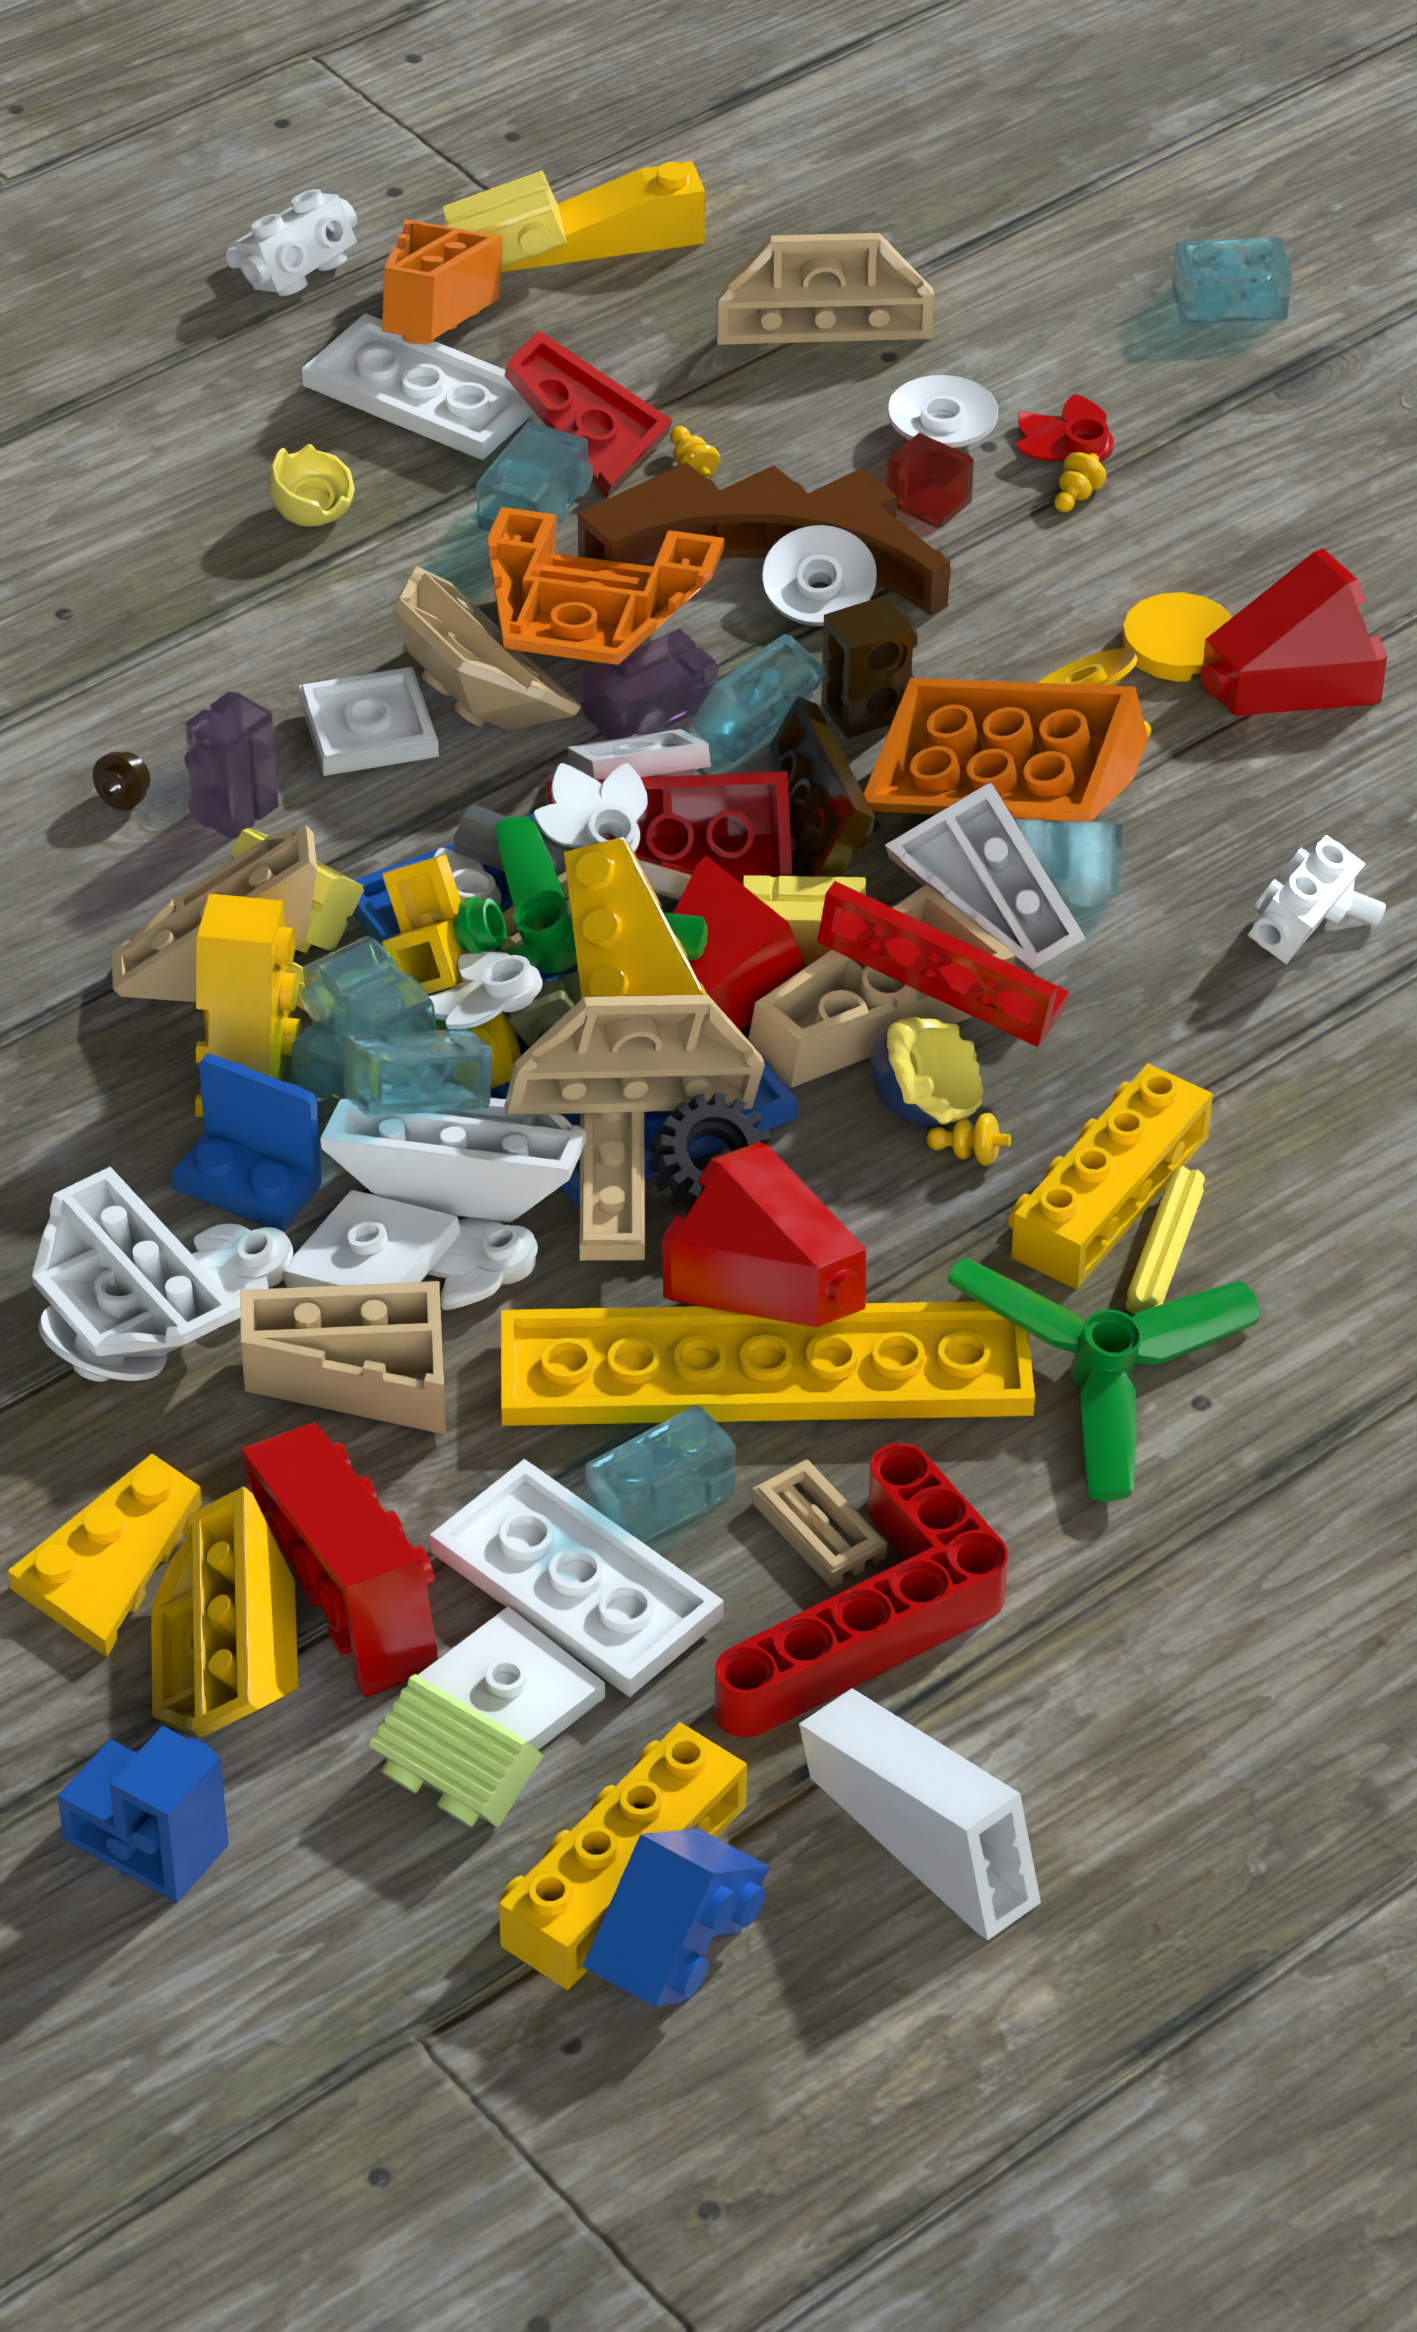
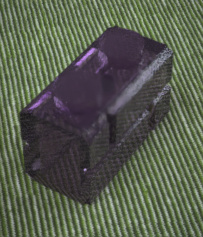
M680 628L636 648L618 665L602 663L582 673V709L584 715L599 730L603 729L605 736L609 740L659 733L664 728L688 717H699L717 704L718 667L716 661L701 647L696 648L695 642Z
M228 691L210 705V710H202L185 723L188 752L185 754L184 760L190 775L191 797L189 798L188 806L193 817L201 825L210 827L227 838H237L242 830L247 829V827L251 828L254 825V819H263L279 807L273 716L271 711L238 692Z

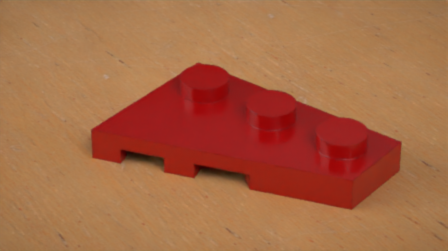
M539 330L507 363L504 374L505 378L606 498L623 483L669 433L672 419Z

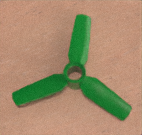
M508 817L501 820L495 825V832L504 872L515 907L513 920L522 939L503 952L527 958L531 966L544 973L565 971L577 963L572 915L537 824L530 817ZM664 913L674 934L680 940L688 956L687 959L696 960L700 958L707 945L708 927L704 918ZM433 1018L421 1032L424 1039L432 1046L445 1047L466 1029H447L446 1020Z
M963 1258L956 1262L948 1277V1283L1050 1346L1075 1353L1071 1365V1374L1075 1383L1082 1389L1079 1395L1086 1492L1090 1499L1104 1502L1125 1499L1132 1494L1134 1488L1136 1389L1129 1379L1134 1364H1163L1257 1324L1260 1317V1309L1255 1293L1246 1283L1241 1281L1188 1295L1137 1312L1133 1317L1118 1310H1099L1091 1314L1084 1322L1072 1311L971 1259Z

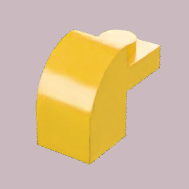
M446 854L383 873L384 882L401 933L383 941L382 945L400 1001L451 988L463 982L458 967V959L461 954H467L470 951L464 950L459 945L454 934L453 919L458 914L461 900Z

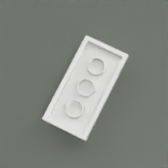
M367 313L363 314L302 368L303 386L481 460H484L535 413L505 378L504 369L435 341L429 344H410L404 342L402 335L383 332L382 320Z
M525 1459L430 1534V1550L432 1554L506 1608L510 1607L550 1640L628 1697L636 1693L724 1618V1600Z

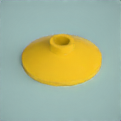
M1130 648L1110 649L1071 662L1045 676L1037 683L1115 686L1129 674L1137 664L1138 659L1135 651Z

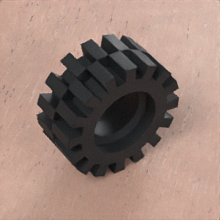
M714 1093L708 1102H706L704 1094L693 1096L688 1105L683 1101L668 1116L652 1142L650 1151L655 1152V1155L649 1162L651 1172H660V1176L655 1184L660 1192L668 1187L671 1189L673 1194L668 1202L677 1208L682 1200L689 1203L686 1214L690 1212L704 1189L697 1182L702 1172L690 1160L689 1145L691 1140L701 1135H712L724 1141L733 1152L758 1142L768 1145L772 1139L769 1129L760 1132L757 1130L756 1127L762 1118L756 1111L748 1118L741 1113L746 1103L738 1098L735 1099L731 1106L724 1105L726 1094Z

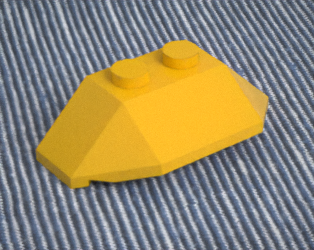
M245 1487L188 1515L182 1530V1534L186 1538L171 1559L151 1608L152 1717L163 1725L200 1738L298 1689L295 1580L253 1494Z

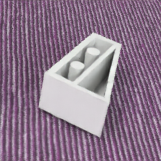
M991 782L885 845L889 858L922 886L928 884L1016 955L1015 964L1019 968L1041 978L1088 950L1086 937Z

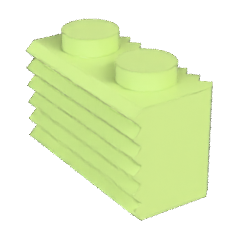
M416 1674L409 1678L407 1687L401 1690L400 1698L393 1703L392 1711L386 1714L385 1722L378 1726L377 1734L370 1739L369 1744L370 1748L386 1760L380 1771L381 1773L415 1794L423 1783L442 1794L436 1806L471 1828L479 1817L499 1828L544 1757L524 1738Z

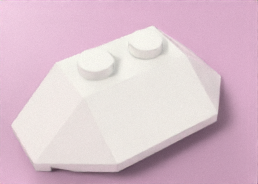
M425 1089L380 1094L362 1102L358 1098L340 1099L320 1138L321 1148L376 1196L451 1215L504 1222L514 1221L569 1181L587 1139L585 1129L578 1125L572 1126L560 1114L506 1115L504 1107L506 1099Z
M111 1167L53 1194L49 1209L50 1218L42 1235L32 1273L33 1284L97 1357H161L242 1316L240 1306Z

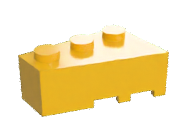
M209 893L196 936V1009L204 1011L206 1042L198 1041L196 1044V1063H199L207 1053L231 1062L241 1063L249 1069L282 1080L288 1055H298L302 1024L301 1019L292 1018L291 1011L295 1010L297 1004L299 978L298 974L289 973L288 965L291 966L294 958L296 933L295 928L286 927L284 901ZM201 1090L195 1099L196 1117H204Z

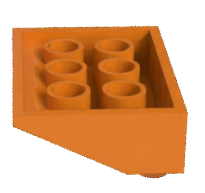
M910 678L865 789L864 796L872 811L938 814L991 782L1013 818L1092 822L1134 780L1148 741L1136 687Z

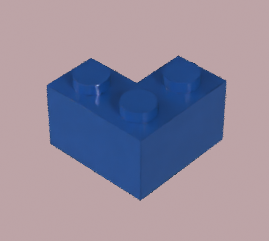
M163 1725L139 1751L133 1752L110 1739L58 1795L63 1840L176 1903L180 1901L229 1846L221 1757L216 1755L203 1741L196 1738L187 1739Z
M699 1828L640 1834L582 1967L654 2007L684 2002L686 1998H690L696 1993L707 1974L709 1960L704 1956L713 1936L741 1932L743 1927H748L759 1914L766 1896V1890L761 1886L770 1867Z

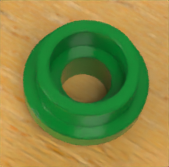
M475 896L465 898L460 902L458 914L453 919L454 934L459 945L464 950H469L471 954L494 952L495 948L504 946L507 939V929L504 916L498 904L493 899L481 900Z

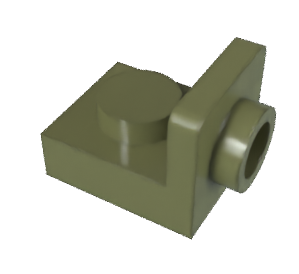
M575 971L558 979L544 982L540 992L527 1007L510 1012L511 1025L529 1048L582 999L579 972Z

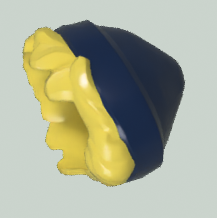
M918 1017L897 1020L878 1033L871 1047L870 1057L875 1095L891 1113L922 1127L947 1125L970 1117L982 1104L983 1096L982 1077L979 1075V1063L976 1061L977 1055L974 1050V1042L961 1039L957 1024L944 1023L938 1019H920Z

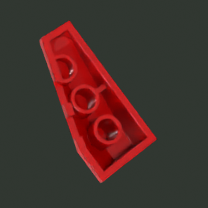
M787 771L640 777L647 793L648 804L645 812L636 822L640 830V841L635 851L638 860L692 876L697 863L707 855L743 886L744 875L792 876ZM595 779L601 784L605 781V779ZM546 781L547 805L554 804L551 794L553 781ZM609 833L599 834L606 840L616 839L615 836Z

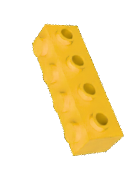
M1149 1063L1130 1083L1125 1081L1120 1084L1106 1111L1098 1120L1092 1118L1084 1125L1074 1147L1065 1157L1057 1156L1051 1162L1042 1183L1031 1195L1023 1194L1015 1203L1008 1222L1009 1228L1013 1230L1011 1258L1077 1290L1166 1188L1171 1172L1177 1167L1185 1166L1208 1139L1213 1093Z
M681 1722L660 1742L657 1740L650 1742L638 1756L634 1768L616 1786L608 1785L594 1800L590 1812L571 1831L563 1830L549 1845L544 1858L525 1877L523 1875L517 1876L507 1885L498 1903L500 1946L555 1983L569 1990L588 1971V1969L582 1966L640 1834L699 1828L717 1838L746 1808L747 1763Z

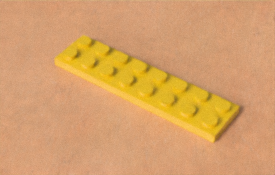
M977 1301L866 1303V1309L818 1328L702 1306L501 1310L502 1426L1034 1416L1035 1393L1029 1333Z

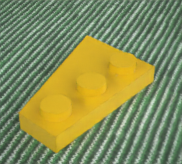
M621 837L565 851L564 857L581 997L707 995L687 959L688 956L680 940L669 925L661 909V904L634 851L627 841Z
M150 1454L7 1571L10 1589L107 1658L118 1641L117 1631L129 1611L135 1613L146 1596L145 1585L159 1563L167 1562L183 1536L182 1530L188 1515L198 1510L202 1505L200 1486L154 1454Z

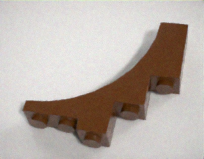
M685 462L578 513V556L654 567L668 530L724 538V548L720 559L766 558L771 548L788 533L803 527L826 525L846 530L865 543L875 560L876 584L901 595L929 615L948 607L949 579L951 577L950 562L945 556L919 538L905 523L896 519L897 496L886 485L878 482L862 468L807 493L802 485L790 479L774 465L719 490L712 480L705 478Z

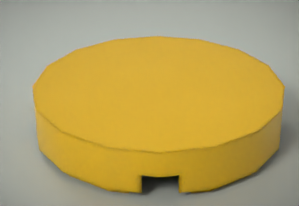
M1183 592L1158 594L1141 600L1128 611L1122 630L1123 648L1134 650L1138 659L1135 666L1156 678L1175 682L1192 681V674H1200L1203 666L1205 639L1230 620L1232 616L1222 605L1204 596Z

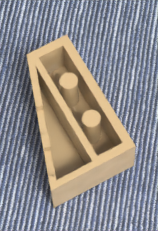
M439 1281L240 1290V1310L242 1315L240 1317L241 1351L245 1392L446 1435Z

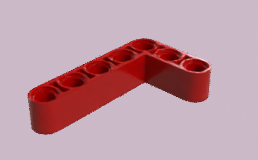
M907 1443L888 1444L874 1452L870 1460L868 1515L905 1561L728 1648L720 1654L715 1663L714 1718L718 1726L726 1733L737 1737H754L763 1734L991 1619L1001 1611L1005 1603L1008 1564L1007 1547L933 1461L918 1447Z

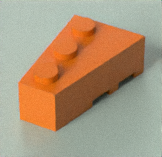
M405 219L403 234L399 233L397 237V248H392L384 267L382 331L402 335V340L410 344H429L434 342V339L441 334L457 328L459 323L471 316L478 315L482 309L500 299L502 236Z

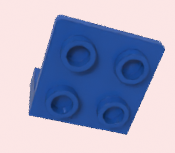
M207 1053L199 1062L205 1132L172 1171L173 1190L266 1227L276 1228L284 1232L322 1185L316 1096L298 1085L283 1082L249 1069L241 1063L231 1062Z

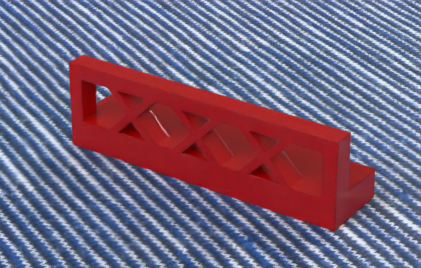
M834 881L826 892L817 943L1036 1047L1040 1046L1066 1008L1069 991L837 881Z

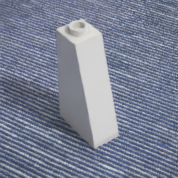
M853 1688L799 1723L810 1778L977 1934L989 1940L1041 1903L1022 1799L1019 1792Z

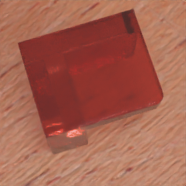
M918 433L887 460L886 486L897 496V510L935 528L944 527L972 502L974 460L970 455L922 433Z

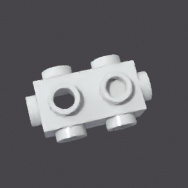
M319 189L300 193L291 200L292 206L280 214H271L255 221L251 225L252 231L235 241L237 247H230L227 250V264L232 269L241 268L246 279L253 285L254 290L277 292L279 296L297 293L308 285L305 275L315 269L319 271L331 270L346 262L345 250L357 243L352 230L357 225V216L353 207L346 200L341 199L339 195L321 193Z
M1326 835L1311 854L1302 847L1298 850L1280 874V877L1286 881L1285 885L1274 879L1253 907L1261 916L1255 922L1248 936L1287 965L1325 918L1338 925L1345 914L1377 926L1383 918L1386 904L1353 891L1355 878L1365 863Z

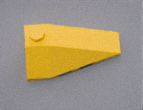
M693 161L683 163L666 162L660 166L641 168L558 203L567 244L501 267V272L705 244V190Z

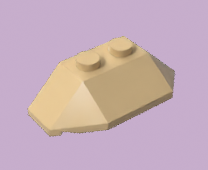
M880 233L770 236L717 294V345L932 339L933 288Z
M415 567L397 598L393 611L408 653L426 669L421 677L442 694L447 696L453 695L458 700L453 707L457 713L478 727H482L487 721L507 731L568 718L577 714L582 706L525 652L503 649L500 628L456 586L420 567Z
M305 825L298 827L295 831H284L270 835L174 897L141 926L132 941H123L111 952L113 990L120 997L196 1002V936L209 893L284 901L286 927L295 928L296 950L299 944L306 940L317 874L314 833Z
M709 995L584 997L515 1061L504 1107L506 1115L674 1111L683 1101L688 1105L693 1096L704 1094L706 1102H708L714 1093L726 1094L724 1105L731 1106L735 1099L738 1098L746 1103L743 1109H752L765 1064L760 1053Z

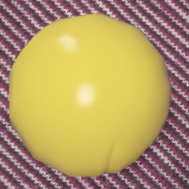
M311 444L292 454H288L285 448H281L277 451L270 466L268 484L272 504L288 521L298 526H321L340 519L350 508L355 491L350 469L337 456L316 450Z

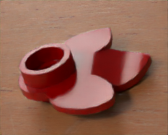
M1073 394L1064 404L1061 416H1048L1026 411H1019L1018 428L1020 435L1024 439L1016 443V450L1034 460L1060 461L1065 460L1072 453L1081 452L1088 455L1094 453L1099 457V462H1102L1112 455L1114 439L1106 424L1107 415L1103 409L1078 394Z

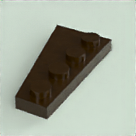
M797 696L770 744L774 772H788L790 835L795 836L797 849L791 854L792 874L806 877H841L857 849L864 847L868 842L876 817L818 704Z

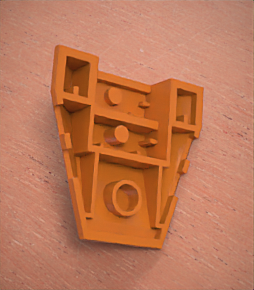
M501 507L487 537V547L503 649L590 662L620 664L712 579L724 548V538L668 530L654 567L556 553V514Z

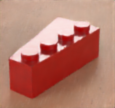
M313 1422L241 1448L248 1490L253 1494L285 1562H293L297 1578L301 1584V1590L311 1607L321 1604L326 1620L331 1627L328 1629L329 1638L340 1656L353 1653L356 1670L354 1672V1681L364 1698L408 1682L411 1676L420 1674L437 1661L439 1657L427 1586L435 1582L429 1557L421 1545L412 1547L406 1539L403 1525L395 1511H384L379 1504L377 1493L370 1479L367 1476L359 1478L353 1471L349 1455L342 1443L332 1444L318 1424Z

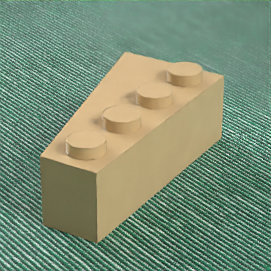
M928 884L893 907L1012 965L1015 963L1016 955ZM831 950L755 1002L748 1040L780 1080L789 1088H793L869 1058L875 1037L880 1031L897 1020L918 1017L920 1019H938L944 1023L955 1024L973 1016Z

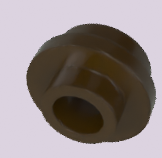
M110 752L98 759L94 765L92 777L95 789L108 805L119 810H129L144 800L150 786V773L146 764L137 755L130 752Z

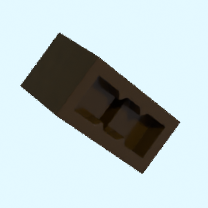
M887 595L824 614L821 705L847 738L891 725L910 678H915L912 671L913 649L917 647L918 643L916 628L911 618L906 614L902 615Z

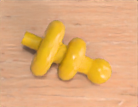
M677 426L672 429L670 439L675 445L673 457L677 462V466L687 462L702 476L711 479L718 470L721 461L720 454L716 448L707 445L699 436H691L686 427Z
M1077 452L1065 458L1063 464L1064 473L1059 478V487L1062 492L1055 497V507L1058 511L1069 512L1073 509L1075 500H1086L1090 497L1093 490H1098L1104 486L1107 479L1106 471L1096 454L1091 453L1088 455Z
M985 1113L979 1116L975 1128L968 1119H961L957 1121L953 1131H946L942 1127L930 1129L927 1133L926 1141L934 1150H942L947 1146L953 1147L955 1155L962 1160L969 1158L974 1151L979 1164L989 1166L995 1162L999 1146L1009 1147L1011 1145V1135L1000 1134L996 1118L990 1113Z

